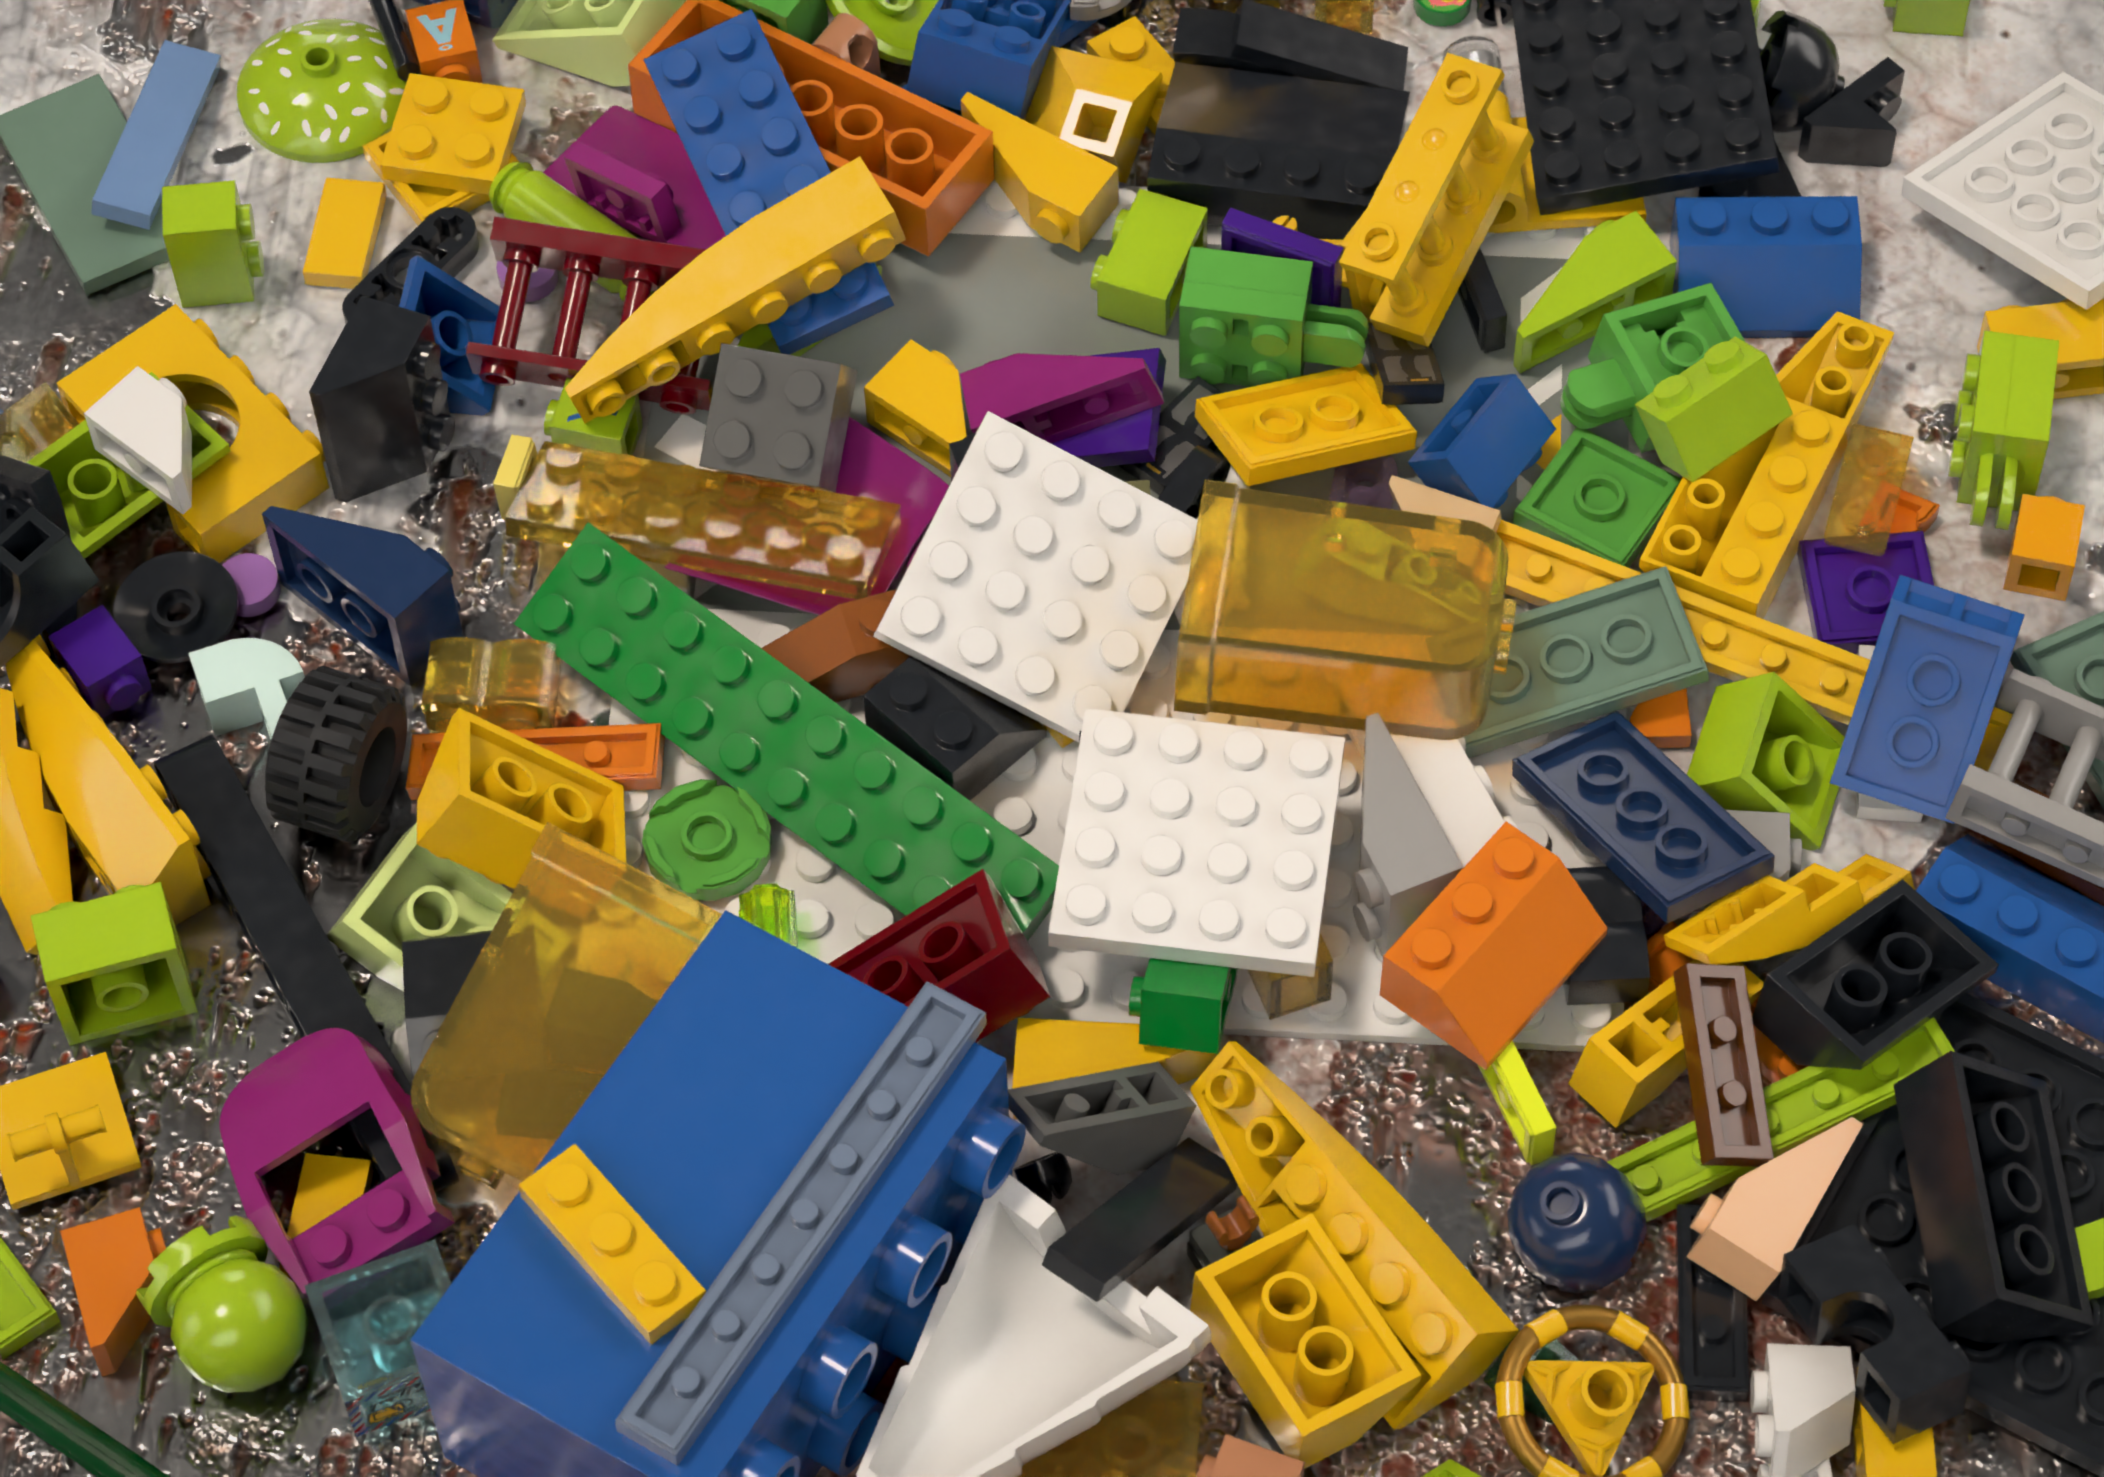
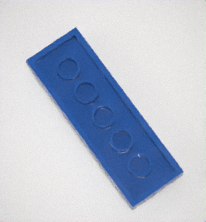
M752 9L643 59L726 236L754 216L831 173ZM866 262L842 276L840 281L831 289L822 293H812L791 305L780 318L768 323V326L781 354L790 355L894 306V303L875 263Z

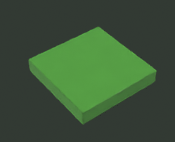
M1576 427L1515 509L1513 523L1629 568L1653 535L1681 478L1587 429L1584 430Z

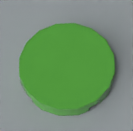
M699 779L676 786L656 801L649 812L650 819L645 825V830H643L642 845L651 874L666 890L689 900L716 901L739 894L760 877L770 860L772 831L766 811L761 808L746 790L737 787V791L735 788L726 785H717V780Z

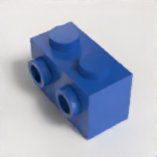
M1516 374L1476 378L1410 458L1408 464L1425 486L1498 509L1508 497L1507 490L1520 473L1533 466L1542 455L1541 447L1556 428Z

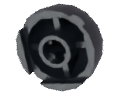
M1784 10L1776 11L1761 29L1771 33L1764 48H1759L1773 132L1785 133L1802 130L1803 120L1806 116L1844 89L1845 78L1838 75L1840 64L1836 46L1821 26L1796 14Z

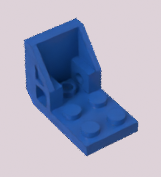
M1900 575L1830 783L1955 824V822L1945 817L1969 765L1975 764L2025 615Z

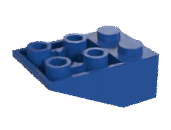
M938 0L918 31L906 90L930 102L960 111L961 99L969 92L1023 119L1030 108L1051 46H1056L1070 11L1071 0Z

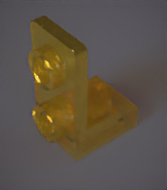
M1852 423L1824 533V542L1826 544L1875 556L1885 554L1902 483L1905 480L1914 437Z

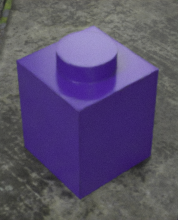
M103 605L48 636L58 667L66 669L75 682L81 697L102 719L115 711L129 708L137 702L140 696L152 690L142 655Z

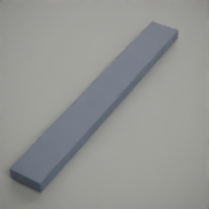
M929 982L925 983L616 1418L617 1432L671 1463L679 1465L987 1025L986 1012Z

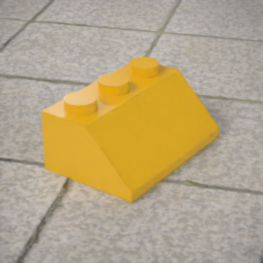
M458 708L450 720L417 800V845L429 850L439 858L449 859L478 872L496 884L506 885L539 900L550 909L563 911L584 921L627 872L624 786Z
M1312 1213L1196 1271L1194 1274L1190 1311L1209 1325L1212 1336L1210 1342L1286 1456L1305 1462L1304 1469L1355 1443L1421 1380V1373Z

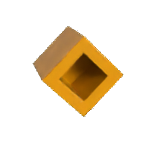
M2022 494L2013 529L2003 590L2066 601L2076 563L2085 505L2065 502L2054 496L2038 497Z

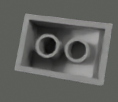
M1377 712L1366 716L1361 795L1359 871L1355 873L1359 897L1358 904L1353 906V914L1362 937L1367 942L1375 940L1382 955H1384L1463 869V866Z

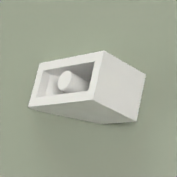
M137 366L84 413L96 451L181 514H184L192 507V433L185 411L187 401L182 392L166 378L156 380Z

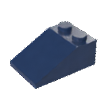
M270 506L262 513L280 584L410 687L464 640L458 613L461 607L455 597L451 580L453 570L446 559L433 548L423 550L405 535Z

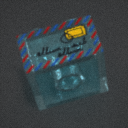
M436 1240L304 1285L356 1437L430 1411L410 1340L451 1285Z

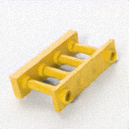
M1447 53L1339 260L1342 268L1386 283V287L1369 318L1376 330L1429 347L1534 143L1528 129L1490 118L1486 112L1505 76L1502 69Z

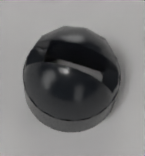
M1058 1152L1042 1156L1013 1169L1017 1180L1048 1204L1052 1202V1193L1057 1199H1063L1072 1183L1071 1168L1067 1158Z

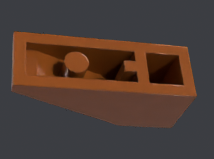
M897 589L838 604L762 647L764 651L834 702L864 695L906 659L912 657L873 637Z

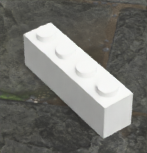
M1405 647L1335 673L1334 709L1360 756L1363 759L1366 716L1378 712L1463 868L1506 821L1518 829L1514 820L1510 816L1502 818L1493 802L1495 799L1493 786L1485 769L1481 765L1473 767L1466 755L1465 738L1459 723L1452 715L1445 717L1436 702L1438 699L1437 690L1431 674L1425 666L1416 667Z

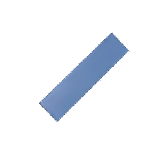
M164 40L92 199L91 215L150 230L162 202V187L169 186L220 71L221 55Z

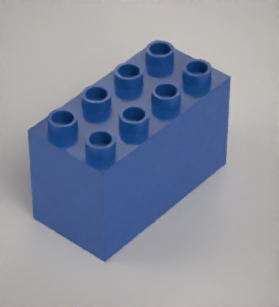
M725 910L533 1173L570 1146L576 1144L707 1292L908 1009V1006ZM976 1042L973 1043L678 1466L617 1432L615 1420L687 1319L650 1345L521 1198L519 1191L410 1340L444 1457L478 1477H815L822 1466L841 1477L850 1474L863 1459L884 1409V1404L870 1395L896 1357L910 1364L940 1288L950 1278L983 1200L993 1196L1009 1175L1013 1177L1012 1169L1023 1147L1026 1127L1009 1117L1006 1058Z

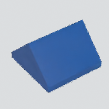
M417 255L410 259L399 307L429 315L431 318L435 342L440 345L441 350L439 362L442 377L448 384L447 401L450 413L483 416L490 412L496 385L481 380L478 374L472 373L466 349L468 342L492 345L499 306Z

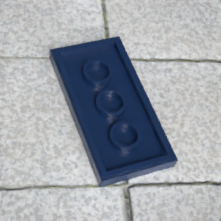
M1618 711L1512 759V776L1667 924L1774 872L1775 855Z

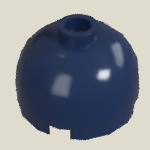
M1578 1152L1551 1156L1530 1168L1514 1188L1507 1210L1511 1244L1526 1269L1540 1281L1558 1286L1560 1290L1574 1294L1601 1290L1623 1277L1633 1265L1630 1260L1637 1252L1640 1241L1642 1244L1644 1243L1647 1232L1644 1204L1626 1175L1600 1157Z

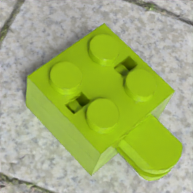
M1984 330L1979 355L1967 353L1962 390L1958 392L1955 408L1954 426L1957 427L1956 440H1953L1948 476L1959 478L1957 503L1971 504L1969 525L1982 527L1987 507L1996 508L1995 529L2008 530L2012 510L2018 511L2022 494L2036 495L2050 438L2059 340Z

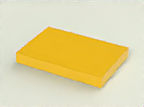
M1361 363L1352 368L1341 367L1196 399L1194 417L1247 486L1414 450L1416 445L1417 431L1396 405H1384L1381 403L1375 380Z

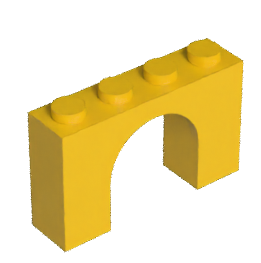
M176 304L57 382L67 418L75 427L86 420L84 413L133 369L139 366L148 374L153 372L159 379L166 378L176 385L186 398L187 405L192 410L214 412L226 417L239 428L236 438L230 447L231 451L192 479V507L184 514H181L166 502L174 532L193 552L209 556L219 563L266 532L262 513L270 506L297 511L329 489L324 467L326 460L322 443L308 429L301 433L291 423L290 414L282 401L272 392L264 395L255 386L253 375L246 364L236 355L228 358L219 349L218 340L210 327L200 318L192 321Z

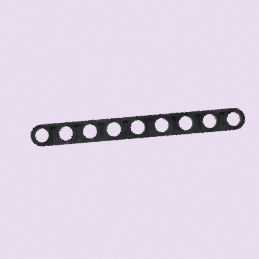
M211 734L153 761L157 776L174 810L178 811L181 809L197 831L201 843L195 847L204 858L215 884L300 1037L303 1038L323 1029L341 1028L356 1034L375 1046L394 1070L392 1075L406 1094L414 1098L424 1118L419 1123L427 1147L434 1151L441 1175L432 1181L435 1194L460 1182L457 1170L443 1141L215 737ZM372 1108L348 1122L368 1160H371L373 1169L381 1183L403 1170Z

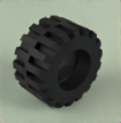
M319 666L316 670H312L305 676L284 706L268 751L265 771L266 804L274 819L346 842L360 839L370 829L389 800L404 757L407 738V710L403 694L399 693V689L326 666Z

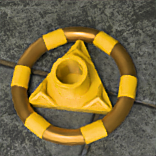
M1587 1304L1551 1309L1524 1325L1523 1329L1519 1331L1505 1351L1498 1370L1495 1384L1497 1419L1510 1449L1519 1462L1534 1477H1663L1673 1466L1682 1450L1688 1431L1690 1412L1688 1390L1686 1384H1684L1680 1367L1664 1342L1648 1326L1620 1310ZM1595 1330L1604 1332L1637 1351L1646 1362L1530 1361V1359L1538 1349L1568 1331ZM1654 1373L1660 1385L1663 1421L1660 1437L1648 1456L1619 1472V1474L1603 1476ZM1523 1375L1586 1474L1579 1473V1471L1548 1455L1532 1436L1525 1421Z

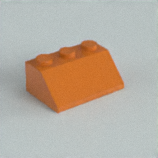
M1506 821L1383 955L1379 995L1487 1070L1607 935L1608 928L1561 859Z

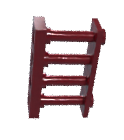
M494 216L490 242L496 261H501L507 267V273L492 345L468 342L466 355L472 373L478 374L481 380L498 386H512L515 384V381H523L563 388L567 377L574 378L588 361L576 359L591 282H595L599 277L622 280V283L627 286L620 320L621 325L650 297L652 291H656L659 286H663L706 249ZM539 268L562 271L567 277L552 355L516 349L531 273L537 272ZM699 358L680 369L679 373L669 382L659 386H650L638 393L639 400L660 403V407L666 411L690 415L694 414L696 409L709 411L713 391L709 379L696 377Z

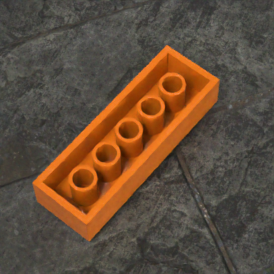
M687 0L628 64L634 113L677 133L643 59L744 12L719 0ZM757 19L830 172L860 156L896 213L906 238L901 244L929 257L995 179L993 131Z

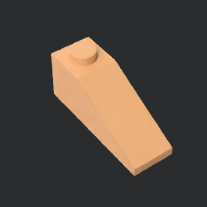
M1850 1117L1739 1177L1722 1199L1711 1193L1690 1225V1228L1698 1232L1699 1236L1689 1251L1687 1258L1757 1301L1781 1272L1783 1255L1794 1249L1862 1128L1863 1123Z

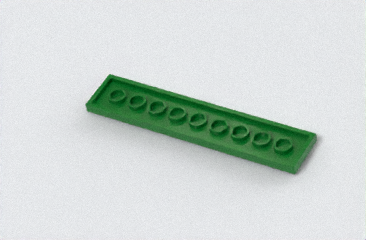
M587 522L513 623L647 724L661 723L662 735L737 791V787L746 790L764 811L905 916L981 869H984L992 879L1027 941H1029L1052 909L1059 865L589 522Z

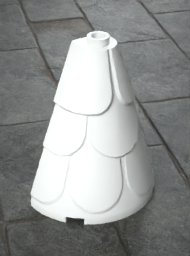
M1009 1175L993 1196L983 1200L947 1284L942 1285L910 1364L900 1368L856 1477H1018L1021 1475L1022 1465L1098 1424L1104 1415L1184 1368L1194 1356L1202 1352L1210 1343L1212 1336L1209 1325L1159 1287H1156L1146 1297L1124 1280L1100 1301L1096 1302L1042 1266V1262L1048 1247L1067 1232L1056 1209Z

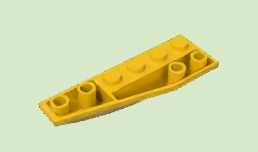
M1837 311L1776 374L1793 414L1694 482L1682 477L1639 560L1641 570L1646 573L1667 566L1675 586L1764 619L1798 550L1799 541L1803 540L1843 456L1891 346L1895 332Z
M39 634L7 662L5 666L20 722L30 750L39 753L41 778L56 812L63 814L66 819L67 832L77 851L108 895L114 894L117 890L129 885L146 886L161 882L176 926L211 905L203 881L210 877L211 873L204 858L195 847L201 843L198 833L181 809L173 814L163 802V800L168 798L167 793L154 770L148 764L140 769L137 767L126 750L108 730L100 715L95 710H92L81 697L75 682L64 667L58 669L49 658L50 652Z
M1227 1042L1191 1086L1190 1091L1242 1194L1260 1219L1258 1226L1264 1237L1312 1213L1421 1373L1420 1382L1383 1416L1394 1430L1403 1429L1478 1379L1520 1330L1437 1233L1338 1131L1238 1042Z

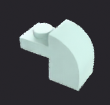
M259 638L232 639L188 653L215 737L264 721L271 740L284 706L299 683L305 678L302 667L297 659L282 646Z

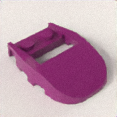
M341 1028L323 1029L309 1034L254 1068L229 1094L222 1108L219 1123L228 1163L247 1218L251 1220L303 1295L317 1309L455 1223L452 1211L439 1204L436 1198L432 1181L441 1175L434 1151L427 1147L419 1123L424 1118L414 1098L404 1092L392 1075L394 1070L375 1046L356 1034ZM372 1108L403 1170L295 1238H290L286 1235L260 1177Z

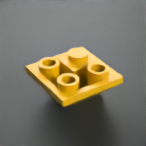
M1051 46L1025 121L1117 166L1119 182L1127 183L1163 79L1162 72Z

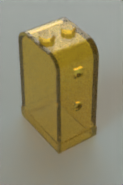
M1204 480L1178 637L1174 711L1201 715L1214 712L1365 731L1366 716L1378 712L1390 734L1436 740H1454L1469 735L1482 724L1486 717L1493 673L1506 675L1517 600L1504 599L1509 558L1503 540L1492 529L1475 521L1239 488L1236 483Z
M549 822L546 823L531 850V860L417 1069L411 1087V1102L414 1112L430 1139L441 1149L458 1157L456 1165L461 1168L460 1172L494 1191H496L501 1181L519 1190L518 1184L532 1175L722 915Z

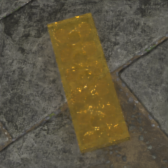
M544 441L505 516L506 536L570 547L587 522H589L641 561L663 565L671 563L696 571L857 600L868 597L872 591L900 525V504L874 500L869 497H857L817 490L808 486H795L761 480L746 475H733L705 470L690 465H677L643 459L628 454H615L587 449L572 444Z

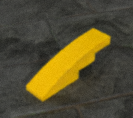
M0 688V897L26 953L38 955L31 915L49 911L60 903L73 901L66 819L62 813L44 809L39 753L18 747L13 691Z
M1865 854L1839 872L1813 863L1785 882L1767 875L1720 898L1664 935L1667 947L1711 965L1760 960L1807 947L1902 879L1915 890L1911 871Z

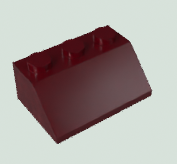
M984 869L971 875L828 963V965L908 1007L925 983L929 982L986 1012L987 1025L975 1040L976 1043L1015 1018L1026 1015L1035 1006L1051 997L1037 956L992 879Z

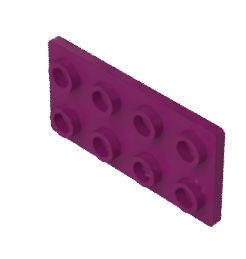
M618 105L611 106L543 172L616 224L650 241L707 250L726 236L679 135Z

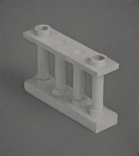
M2012 668L1995 707L2012 713L2013 716L1987 772L1974 765H1969L1945 818L2104 888V823L2073 809L2094 758L2104 761V707L2055 687L2041 677L2030 676ZM2034 731L2070 747L2049 798L2012 783Z

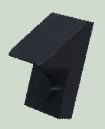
M1887 57L1806 116L1803 120L1798 156L1806 163L1873 167L1888 166L1892 160L1897 134L1896 129L1889 121L1897 113L1902 103L1900 94L1905 70Z

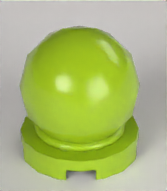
M240 1216L229 1217L228 1225L230 1228L223 1229L209 1235L203 1226H199L170 1244L147 1268L154 1280L148 1288L137 1289L136 1295L156 1325L171 1327L170 1336L181 1362L201 1384L226 1393L256 1392L282 1380L301 1357L307 1333L308 1318L295 1283L277 1266L265 1263L269 1249L251 1220Z

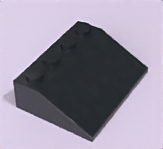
M1176 62L1156 129L1147 176V191L1208 208V225L1222 226V222L1229 209L1233 208L1273 222L1280 216L1287 215L1289 216V221L1292 217L1297 221L1298 232L1318 239L1343 240L1367 209L1403 139L1410 92Z

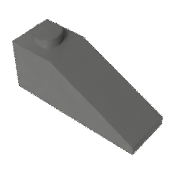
M1159 1062L1008 1089L1010 1111L1021 1124L1025 1125L1026 1130L1040 1146L1116 1175L1148 1169L1174 1149L1196 1108V1104Z

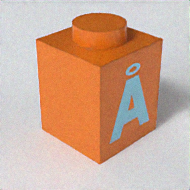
M448 0L405 10L413 51L420 67V75L483 83L477 48L463 0Z

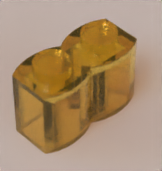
M450 637L431 641L421 703L427 728L438 733H445L453 714L458 708L505 730L554 728L562 669L559 657L556 656V645L532 639H509L492 643L475 638Z

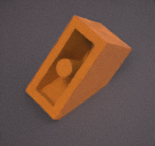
M140 1207L60 1231L89 1346L102 1377L116 1373L151 1319L139 1301L136 1291L139 1288L149 1287L154 1278L147 1268L167 1248L161 1227L149 1231Z

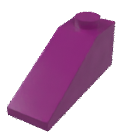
M1016 353L960 373L972 433L977 432L984 416L989 411L1049 443H1054L1164 404L1163 394L1143 358Z

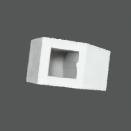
M1767 1343L1764 1371H1752L1750 1405L1752 1413H1763V1415H1756L1755 1455L1756 1457H1767L1769 1477H1800L1850 1445L1856 1391L1850 1347Z

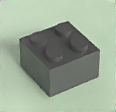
M721 343L699 466L719 472L836 492L858 371L839 363Z

